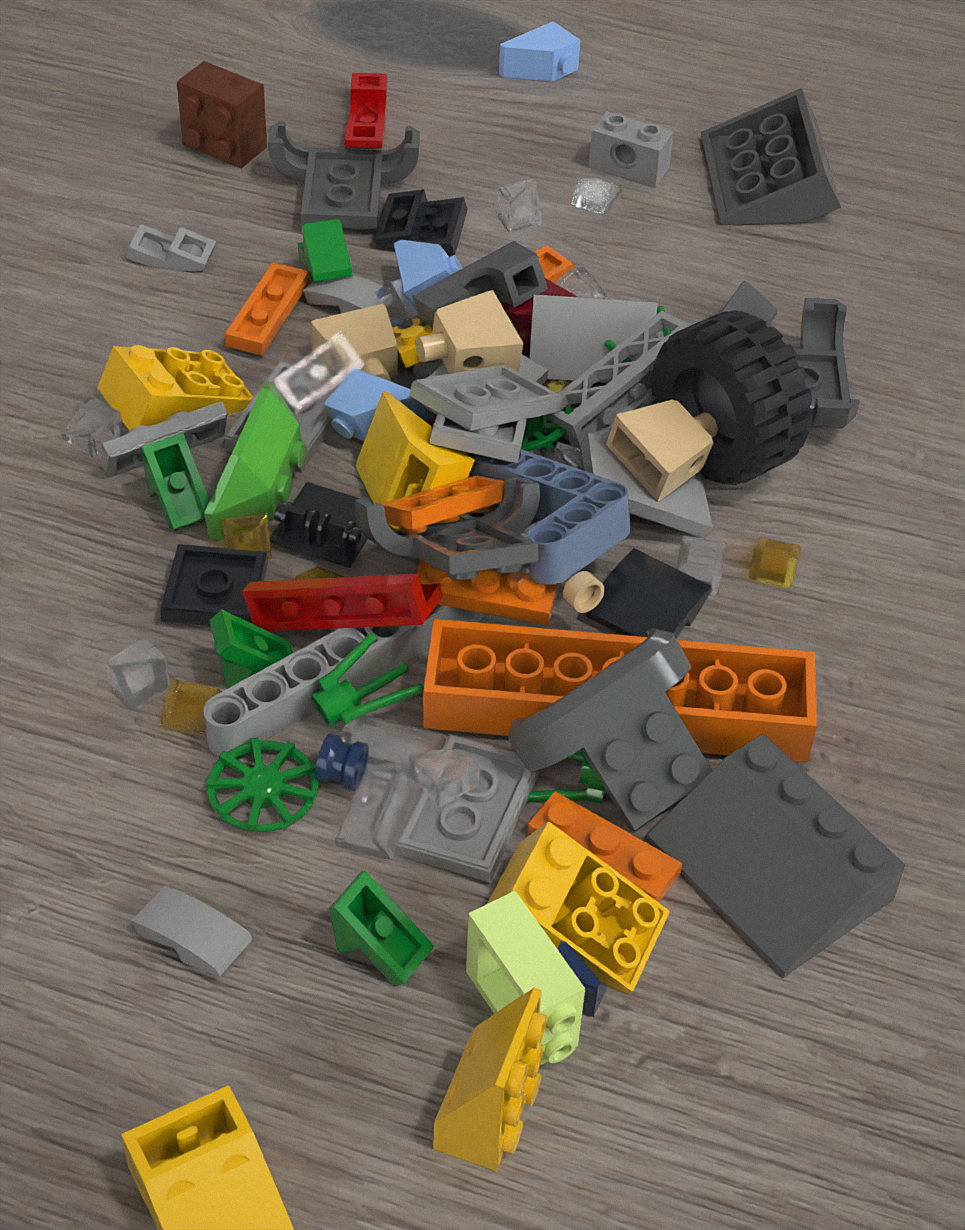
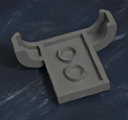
M280 121L270 126L268 153L272 163L281 173L292 179L305 181L300 213L301 227L306 223L338 219L342 224V228H352L354 230L377 229L381 184L399 182L412 173L419 157L420 132L411 126H407L405 128L404 140L399 146L391 150L308 148L293 142L288 136L286 123Z
M805 298L801 321L800 349H794L797 354L795 359L799 367H804L807 378L804 380L806 388L811 389L812 402L809 405V410L813 412L810 427L843 429L856 417L860 403L859 399H850L845 364L843 333L847 307L836 299Z
M520 477L506 478L504 480V495L500 505L486 516L458 520L452 523L427 525V530L421 533H402L400 529H391L386 521L383 505L378 503L372 504L371 500L366 497L355 500L357 522L362 532L370 541L393 554L415 556L429 563L431 568L442 570L449 574L451 579H472L478 576V571L493 569V571L499 573L517 572L522 569V564L539 562L538 543L520 535L533 521L539 506L540 485L538 482Z
M650 628L646 631L648 637L639 646L550 706L529 717L516 718L511 721L508 735L511 745L526 769L530 771L551 766L581 750L627 826L632 830H637L686 796L712 771L665 693L689 672L691 663L672 632Z

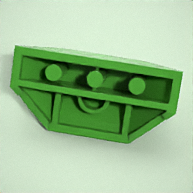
M264 381L220 477L212 499L209 501L204 512L209 539L219 542L274 518L277 505L281 501L286 502L290 496L292 475L295 468H301L305 461L307 446L301 440L299 423L272 382Z

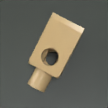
M493 290L439 308L434 313L432 334L416 338V351L420 361L427 362L442 359L449 374L501 364L519 372L523 342Z
M384 303L311 321L312 353L332 377L344 380L353 368L390 382L391 378L398 374L397 342Z
M669 400L616 415L605 445L658 502L702 469L713 445L712 437L717 434V424L709 413L704 412L692 417L678 401Z

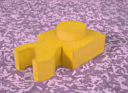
M419 318L412 319L413 325L409 328L399 329L398 326L392 327L397 342L398 356L405 368L421 362L416 351V338L431 335L433 331L430 325L423 327Z

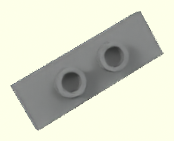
M222 401L189 413L186 411L178 412L169 417L167 421L150 427L147 425L138 426L127 435L102 443L101 466L107 477L142 466V446L180 433H184L189 448L222 437L225 434L228 412Z

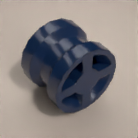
M328 734L323 741L318 755L315 770L316 780L323 783H329L334 780L342 782L345 789L357 790L363 779L368 762V743L357 741L349 744L343 742L338 735Z

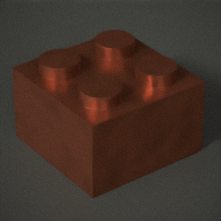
M206 61L201 62L177 81L183 145L241 169L267 148L264 84Z

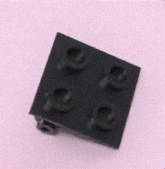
M306 482L293 503L287 502L286 505H277L274 512V520L280 523L269 538V542L351 568L368 540L356 518L355 500L359 498Z

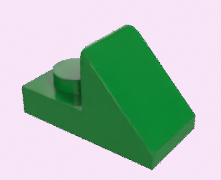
M338 219L302 225L303 242L297 243L298 254L304 267L309 271L312 280L315 282L353 276L341 222Z
M184 433L142 446L141 453L150 497L157 495L171 532L204 521V512L210 500Z
M221 609L209 620L215 641L214 647L218 656L221 657L220 665L227 689L293 654L290 641Z
M366 870L361 871L329 908L337 950L343 954L360 949L393 986L405 984L434 947L431 941Z

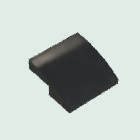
M424 189L388 194L374 237L376 246L395 252L394 243L399 240L439 244L448 256L455 255L468 210L464 197L428 202Z
M633 548L603 582V598L594 609L586 612V616L621 635L648 637L646 631L650 628L672 632L677 639L685 624L691 626L713 589L711 585Z

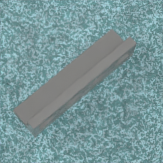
M664 311L659 312L558 393L563 398L561 410L568 404L582 402L579 407L569 415L560 410V412L543 415V417L563 427L566 430L572 450L582 456L580 443L587 432L607 439L616 415L646 407L656 399L655 396H652V383L655 380L652 371L654 363L658 359L659 350L663 343L668 340L669 336L691 326V324ZM663 328L672 331L666 337L652 339ZM643 353L636 361L622 363L630 355ZM613 378L605 386L591 388L598 380Z

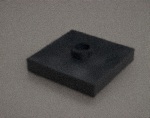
M178 544L160 609L161 621L210 626L209 620L222 609L252 623L242 591L249 582L264 581L268 565L267 552Z

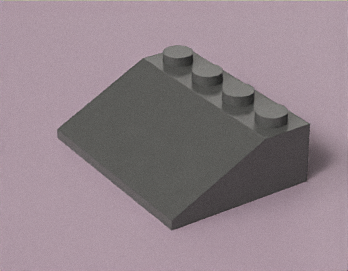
M802 88L701 132L719 219L722 225L802 223L825 216L841 208L818 124Z
M761 734L727 756L646 837V841L651 846L682 863L680 875L782 978L792 973L893 901L905 864L764 734Z

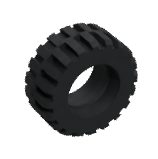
M723 311L675 332L663 343L652 371V375L655 377L652 383V396L656 397L657 403L675 400L692 417L706 412L715 419L717 434L712 437V448L704 466L699 472L701 474L704 473V478L726 485L746 483L793 459L805 444L809 434L807 429L811 426L813 412L809 410V405L812 402L811 389L806 388L804 381L807 375L804 367H799L795 359L797 354L793 347L786 345L782 341L783 335L775 327H767V321L743 311Z

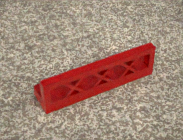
M418 574L249 582L242 591L252 623L266 631L423 625L443 596L440 584L421 585Z

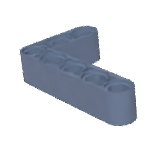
M520 449L517 463L465 452L475 460L468 478L478 475L504 481L508 477H520L539 483L540 500L534 518L541 521L532 526L526 534V538L538 543L539 562L529 563L530 576L537 583L557 584L569 579L630 534L628 489L621 483Z

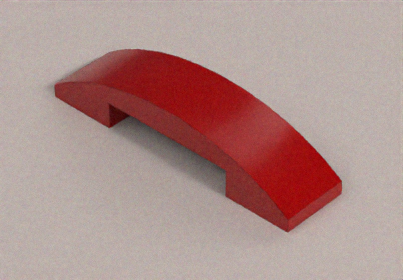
M352 73L349 120L346 122L345 148H383L388 74Z

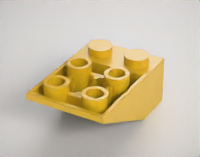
M133 345L132 347L113 346L97 389L129 431L142 425L150 427L167 421L169 417L178 412L186 411L189 413L222 401L228 415L245 409L253 399V395L244 386V382L225 363V359L219 353L212 350L195 352L183 351L175 347H170L166 350L151 349L142 345Z
M382 392L355 464L373 504H382L468 478L475 460L464 451L430 444L433 427L388 392ZM390 525L394 529H400L398 526Z
M549 821L519 843L487 902L488 904L516 891L556 948H558L561 941H565L601 983L627 994L633 992L670 913L667 908Z
M532 988L473 1028L434 1121L433 1150L496 1172L504 1152L514 1154L523 1129L524 1121L519 1119L524 1104L533 1105L542 1078V1074L538 1073L543 1058L545 1045L540 1043L548 1020L547 1015L540 1013L542 990Z
M229 1085L121 1134L128 1168L157 1230H294L255 1135Z

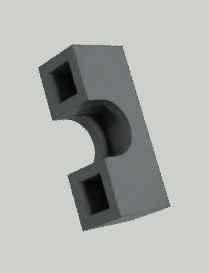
M512 241L416 293L412 297L423 327L430 325L433 329L434 313L441 307L492 290L499 302L508 303L516 307L533 298L534 294L538 295L544 292L548 287L538 255Z

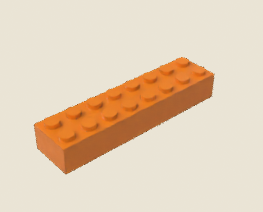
M433 619L423 690V728L508 736L511 721L516 718L529 717L550 706L639 646L647 637ZM677 640L691 663V669L665 693L701 753L730 755L761 734H764L793 761H809L817 728L815 652Z

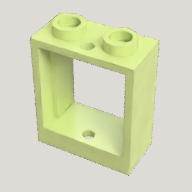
M516 891L468 913L466 973L495 1014L532 988L542 990L540 1013L547 1015L548 1020L540 1043L545 1045L540 1065L548 1061L550 1063H557L567 1058L578 1046L585 987Z

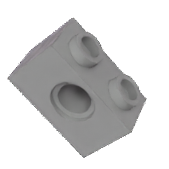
M606 111L591 130L588 167L656 188L670 169L674 132L660 128L656 124L643 123L627 118L623 114Z

